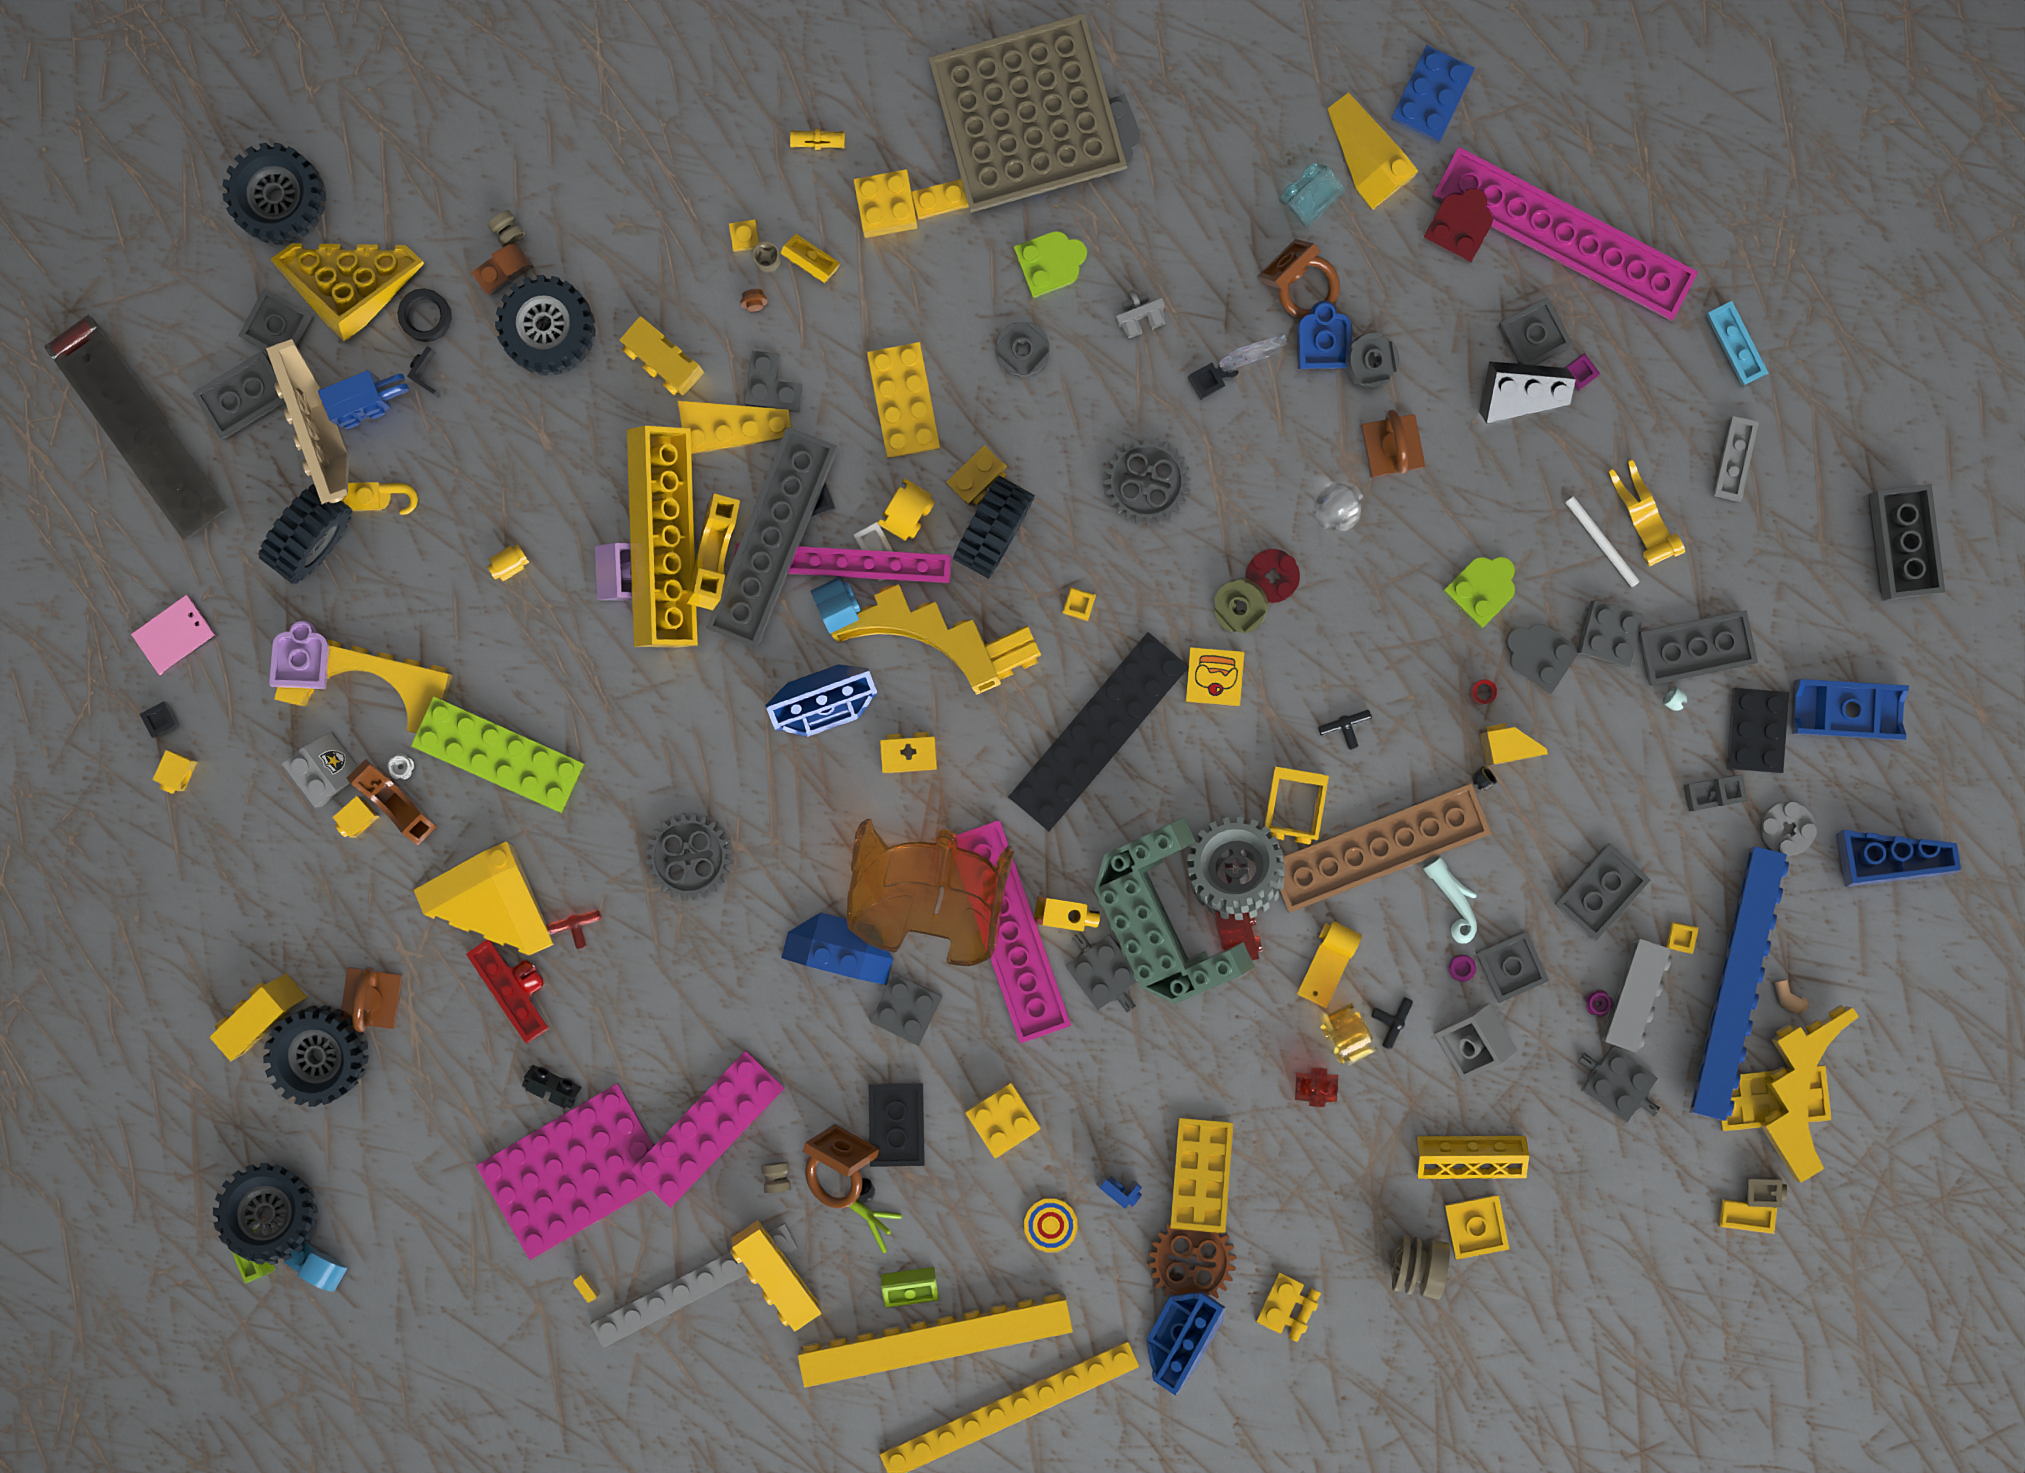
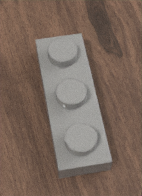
M1736 416L1730 417L1713 496L1737 502L1742 501L1758 430V421Z

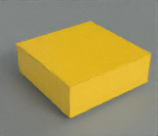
M1070 587L1062 613L1088 621L1096 595Z
M1671 921L1665 947L1693 954L1699 928Z
M585 1272L573 1280L574 1285L587 1303H590L600 1295V1292Z

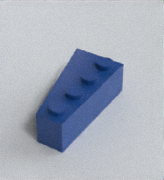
M1842 830L1836 834L1845 887L1949 875L1961 871L1957 843L1911 839L1902 836H1886L1868 832L1861 833L1851 830Z

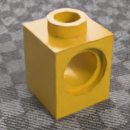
M166 750L152 780L160 783L158 788L174 794L175 790L184 791L197 761L175 751Z
M356 796L332 818L337 822L334 826L342 836L346 837L348 835L350 838H356L380 816L363 796Z

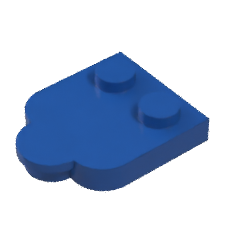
M1328 301L1315 303L1310 309V314L1302 317L1297 324L1298 369L1347 368L1346 348L1352 342V323L1346 315L1337 314L1334 305Z

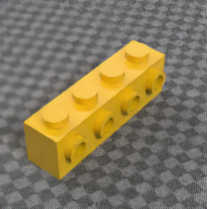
M759 1220L731 1238L732 1249H730L732 1256L738 1263L743 1262L747 1267L746 1274L753 1284L759 1283L763 1291L761 1293L769 1305L774 1304L779 1310L777 1315L784 1326L790 1325L795 1332L822 1314L819 1301Z

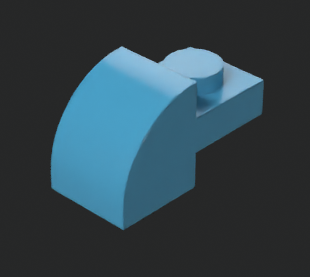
M303 1241L301 1245L304 1249L300 1253L294 1250L290 1253L293 1258L287 1261L284 1260V1263L298 1272L297 1276L308 1283L334 1292L347 1267L329 1254L321 1253L312 1245Z

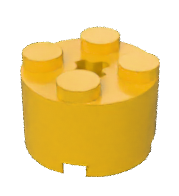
M906 478L901 482L905 485V488L899 487L882 514V516L886 517L885 521L880 519L877 525L904 541L907 538L912 540L921 527V524L918 523L921 515H928L935 503L931 499L933 494Z

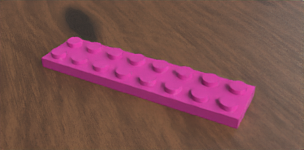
M1000 820L949 837L1019 1043L1021 1044L1070 1027L1069 1017Z

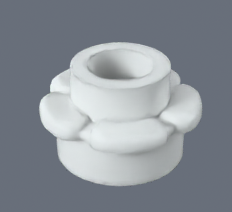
M398 753L395 757L390 758L387 764L390 776L394 779H408L412 775L411 771L414 769L413 760L404 753ZM400 764L403 765V769H399Z

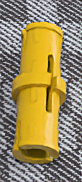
M815 128V131L791 130L790 146L791 148L815 147V150H821V147L845 149V131H821V128Z

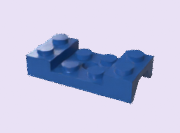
M1807 679L1795 680L1792 734L1906 740L1903 713L1904 701L1909 691V685ZM1849 702H1854L1858 706V714L1853 718L1849 717L1845 712V706Z

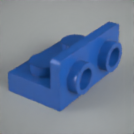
M1112 1176L1109 1180L1102 1177L1096 1184L1124 1209L1128 1205L1133 1207L1142 1196L1139 1192L1142 1187L1136 1181H1133L1125 1193L1123 1191L1126 1188Z

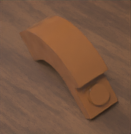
M367 759L347 777L351 785L372 800L392 820L399 831L417 846L437 827L427 813L397 782Z

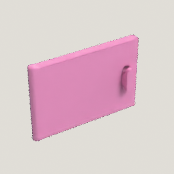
M185 595L138 630L131 633L158 675L163 674L165 670L216 635L189 595Z

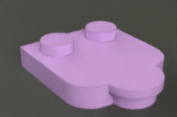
M304 620L297 621L290 627L289 632H282L274 638L269 680L271 687L326 689L329 644L322 635L316 632L315 627L310 622Z

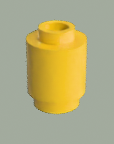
M517 544L514 547L508 546L490 557L489 561L491 564L487 568L495 580L501 578L502 581H505L525 569L524 565L528 564L529 561Z

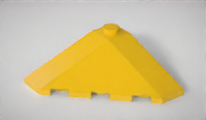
M291 243L271 258V262L324 323L343 341H346L365 327L424 264L423 260L406 245H395V250H379V245L357 244V250H341L340 244H319V249H303L302 243Z
M507 841L477 854L414 889L425 916L433 919L437 916L449 921L451 926L467 932L473 930L484 935L483 938L503 946L507 943L519 948L518 951L526 955H532L554 945L516 850Z

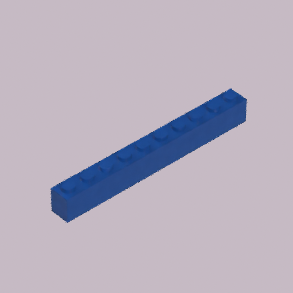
M1755 846L1749 850L1689 1113L1726 1121L1727 1116L1731 1117L1733 1113L1734 1101L1731 1100L1733 1089H1738L1741 1075L1737 1073L1739 1063H1743L1746 1056L1747 1048L1743 1047L1745 1036L1749 1037L1752 1030L1753 1021L1749 1020L1751 1009L1755 1010L1758 1004L1759 994L1755 992L1757 983H1762L1765 968L1761 967L1763 957L1768 956L1771 947V941L1767 939L1769 930H1774L1777 915L1773 913L1775 904L1780 903L1783 894V888L1779 886L1781 878H1785L1788 872L1789 862L1785 861L1787 854Z

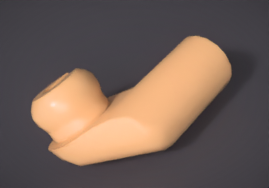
M1788 979L1774 982L1781 1007L1794 1014H1802L1809 1008V1002L1805 997L1800 998L1791 993Z

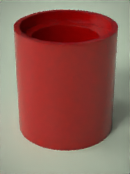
M1490 680L1477 681L1469 689L1470 699L1477 705L1491 703L1497 696V687ZM1479 685L1487 686L1490 691L1489 697L1486 700H1482L1477 696L1476 691Z

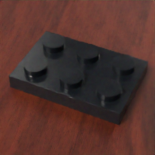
M1733 688L1727 769L1783 773L1789 692Z
M923 1083L869 1084V1143L879 1148L877 1158L870 1162V1167L925 1166Z

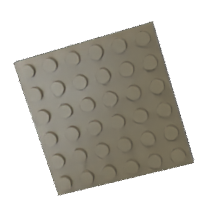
M1085 13L928 57L971 213L1127 169Z

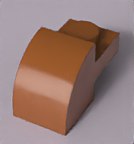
M512 243L491 254L492 258L471 273L489 296L509 281L513 282L534 266L519 245Z

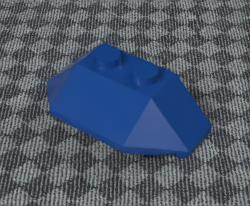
M838 664L788 682L765 706L775 730H784L808 737L859 719L871 699L877 694V690L869 668Z
M821 912L788 932L781 957L804 966L887 985L893 957L874 926Z
M1204 1292L1177 1294L1169 1297L1146 1339L1154 1382L1175 1396L1179 1393L1199 1365L1224 1318L1225 1306Z

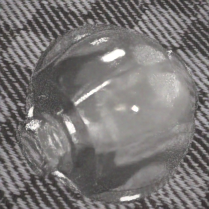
M1340 482L1326 483L1316 492L1313 515L1324 529L1329 527L1334 531L1350 530L1360 520L1362 512L1360 500L1363 496L1354 485L1349 487Z

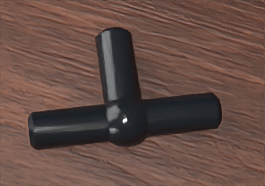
M1370 710L1350 716L1344 715L1336 721L1319 726L1318 729L1321 736L1342 730L1348 749L1352 750L1359 746L1352 726L1371 720L1372 715Z
M1406 997L1403 998L1395 1016L1374 1008L1371 1017L1390 1026L1382 1043L1384 1048L1389 1050L1393 1048L1400 1031L1405 1027V1020L1412 1007L1413 1000Z

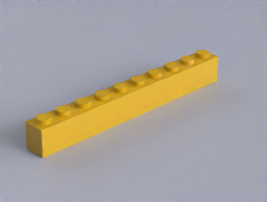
M1059 1293L1044 1296V1301L1033 1302V1299L1018 1301L1015 1307L1007 1308L1006 1304L990 1307L991 1312L980 1314L979 1310H972L963 1313L964 1317L953 1319L952 1315L937 1318V1323L926 1325V1321L911 1323L908 1329L900 1330L899 1326L884 1329V1334L873 1336L872 1332H865L856 1335L857 1339L846 1341V1338L842 1337L830 1340V1345L819 1347V1343L805 1345L803 1350L798 1353L804 1388L1071 1333L1073 1329L1066 1296L1060 1297Z

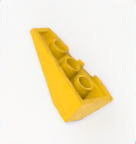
M1349 92L1327 108L1336 137L1344 153L1345 162L1353 178L1354 187L1371 210L1416 176L1418 170L1402 149Z

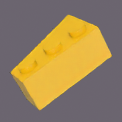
M641 316L619 339L622 345H624L621 350L632 360L638 357L644 363L642 368L653 378L656 375L660 376L665 381L662 386L673 395L678 392L684 396L704 373L697 362L686 356L679 347L671 343Z
M287 973L265 985L262 982L256 985L249 992L251 997L247 1001L243 999L232 1008L234 1014L230 1018L225 1016L214 1026L217 1030L209 1038L230 1062L247 1052L269 1032L268 1030L278 1020H283L292 1007L308 998Z

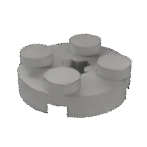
M1796 802L1777 803L1771 806L1764 813L1761 820L1760 836L1765 846L1769 850L1784 853L1787 856L1798 855L1806 851L1817 835L1813 815L1806 807ZM1784 822L1794 825V833L1792 835L1782 834L1781 831L1784 829L1782 824Z

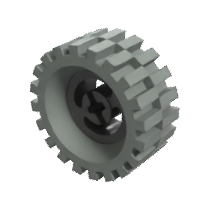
M1237 816V823H1231L1230 817L1222 818L1223 825L1217 826L1215 821L1210 823V832L1206 833L1202 829L1198 833L1199 842H1195L1190 846L1192 854H1188L1187 863L1189 868L1187 869L1194 894L1197 895L1199 903L1202 906L1206 904L1208 911L1212 914H1215L1218 910L1220 911L1221 918L1228 919L1230 913L1235 915V920H1243L1242 913L1249 912L1250 918L1258 916L1256 909L1261 907L1264 912L1270 908L1269 901L1276 902L1279 898L1278 889L1283 890L1285 865L1282 849H1280L1276 836L1271 837V830L1266 826L1261 830L1258 821L1252 819L1250 825L1245 822V817ZM1245 857L1252 860L1257 867L1255 875L1249 882V867ZM1224 860L1225 876L1229 884L1224 883L1217 875L1218 868ZM1236 867L1240 868L1238 874L1233 873Z

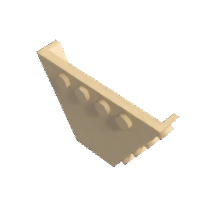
M293 339L268 347L266 350L278 380L275 383L277 394L280 399L284 398L287 408L284 409V414L288 423L294 425L296 434L293 435L294 442L298 450H303L306 459L302 461L304 470L308 476H312L321 504L341 501L345 495H348L349 453L339 426L332 423L328 418L318 390L322 388Z

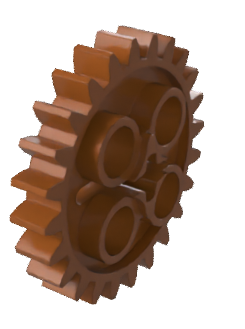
M1168 1223L1165 1224L1168 1232L1165 1234L1158 1231L1157 1233L1161 1238L1160 1242L1154 1240L1151 1242L1157 1249L1156 1251H1148V1255L1155 1258L1154 1261L1148 1263V1267L1156 1268L1150 1276L1151 1278H1160L1155 1284L1156 1288L1165 1286L1164 1296L1171 1292L1173 1295L1204 1292L1207 1295L1212 1294L1215 1298H1219L1216 1290L1220 1288L1226 1291L1227 1288L1223 1283L1224 1280L1233 1281V1278L1227 1273L1228 1271L1236 1270L1234 1265L1229 1264V1261H1233L1237 1257L1234 1254H1228L1234 1248L1233 1244H1225L1229 1238L1228 1234L1219 1236V1233L1172 1229ZM1179 1238H1184L1188 1241V1248L1183 1252H1178L1173 1248L1174 1242ZM1205 1243H1212L1215 1246V1252L1211 1256H1203L1200 1253V1249ZM1191 1254H1195L1198 1261L1215 1262L1216 1266L1210 1267L1194 1263L1193 1267H1189L1187 1261L1170 1260L1168 1256L1176 1255L1190 1259ZM1179 1265L1184 1269V1273L1180 1278L1174 1279L1169 1276V1270L1172 1266ZM1201 1270H1207L1211 1273L1210 1280L1206 1283L1196 1281V1275Z

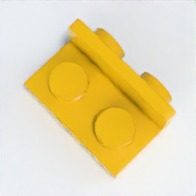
M984 445L946 484L968 506L972 503L978 505L986 495L985 490L999 475L1003 478L1007 476L1005 473L1007 465L1004 462L1002 463Z

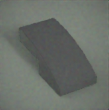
M1743 774L1684 785L1689 812L1748 801Z

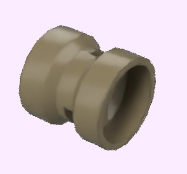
M509 210L501 212L487 224L490 230L498 235V241L502 247L516 243L525 235L521 226L515 224L514 216Z
M762 241L754 247L752 254L757 268L766 273L777 270L781 263V255L777 246L772 242Z
M788 1162L761 1165L762 1174L766 1179L764 1193L791 1190V1182L787 1179V1172L789 1171Z

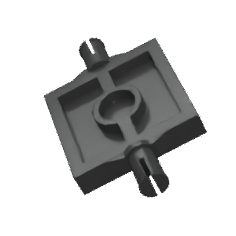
M1079 932L1072 939L1081 949V952L1075 960L1066 965V968L1097 1010L1109 1002L1118 1000L1126 1010V1013L1129 1012L1136 1005L1126 993L1137 981L1133 977L1132 968L1127 957L1123 955L1121 948L1110 934L1101 941L1090 945L1082 932Z
M1611 1046L1606 1055L1598 1062L1585 1052L1581 1055L1582 1058H1579L1578 1062L1591 1070L1588 1081L1581 1089L1582 1092L1625 1123H1628L1635 1111L1641 1107L1652 1116L1658 1113L1656 1111H1659L1660 1107L1648 1099L1649 1091L1658 1079L1656 1076L1615 1046Z

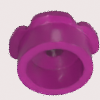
M1603 990L1589 993L1586 998L1587 1011L1591 1015L1596 1014L1598 1017L1607 1015L1613 1005L1611 997L1607 996V992ZM1597 1001H1601L1600 1006H1597Z

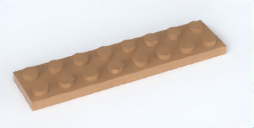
M1472 783L1283 856L1285 865L1283 890L1279 889L1288 913L1492 834Z

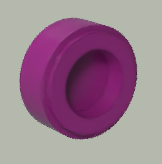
M1456 955L1449 961V975L1459 982L1469 981L1476 973V964L1467 955Z

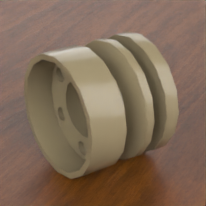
M1402 1234L1392 1258V1290L1401 1292L1405 1282V1292L1411 1294L1416 1283H1419L1420 1295L1422 1297L1439 1300L1443 1294L1450 1260L1449 1243L1430 1239L1425 1251H1423L1420 1237H1415L1411 1245L1410 1236Z

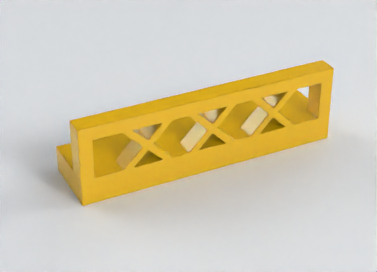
M1417 1136V1179L1527 1177L1529 1150L1526 1136ZM1484 1163H1491L1493 1165L1489 1169H1481L1479 1167ZM1511 1163H1521L1520 1168L1509 1169L1506 1166ZM1424 1164L1439 1165L1435 1169H1424ZM1455 1164L1466 1165L1462 1169H1454L1452 1167Z

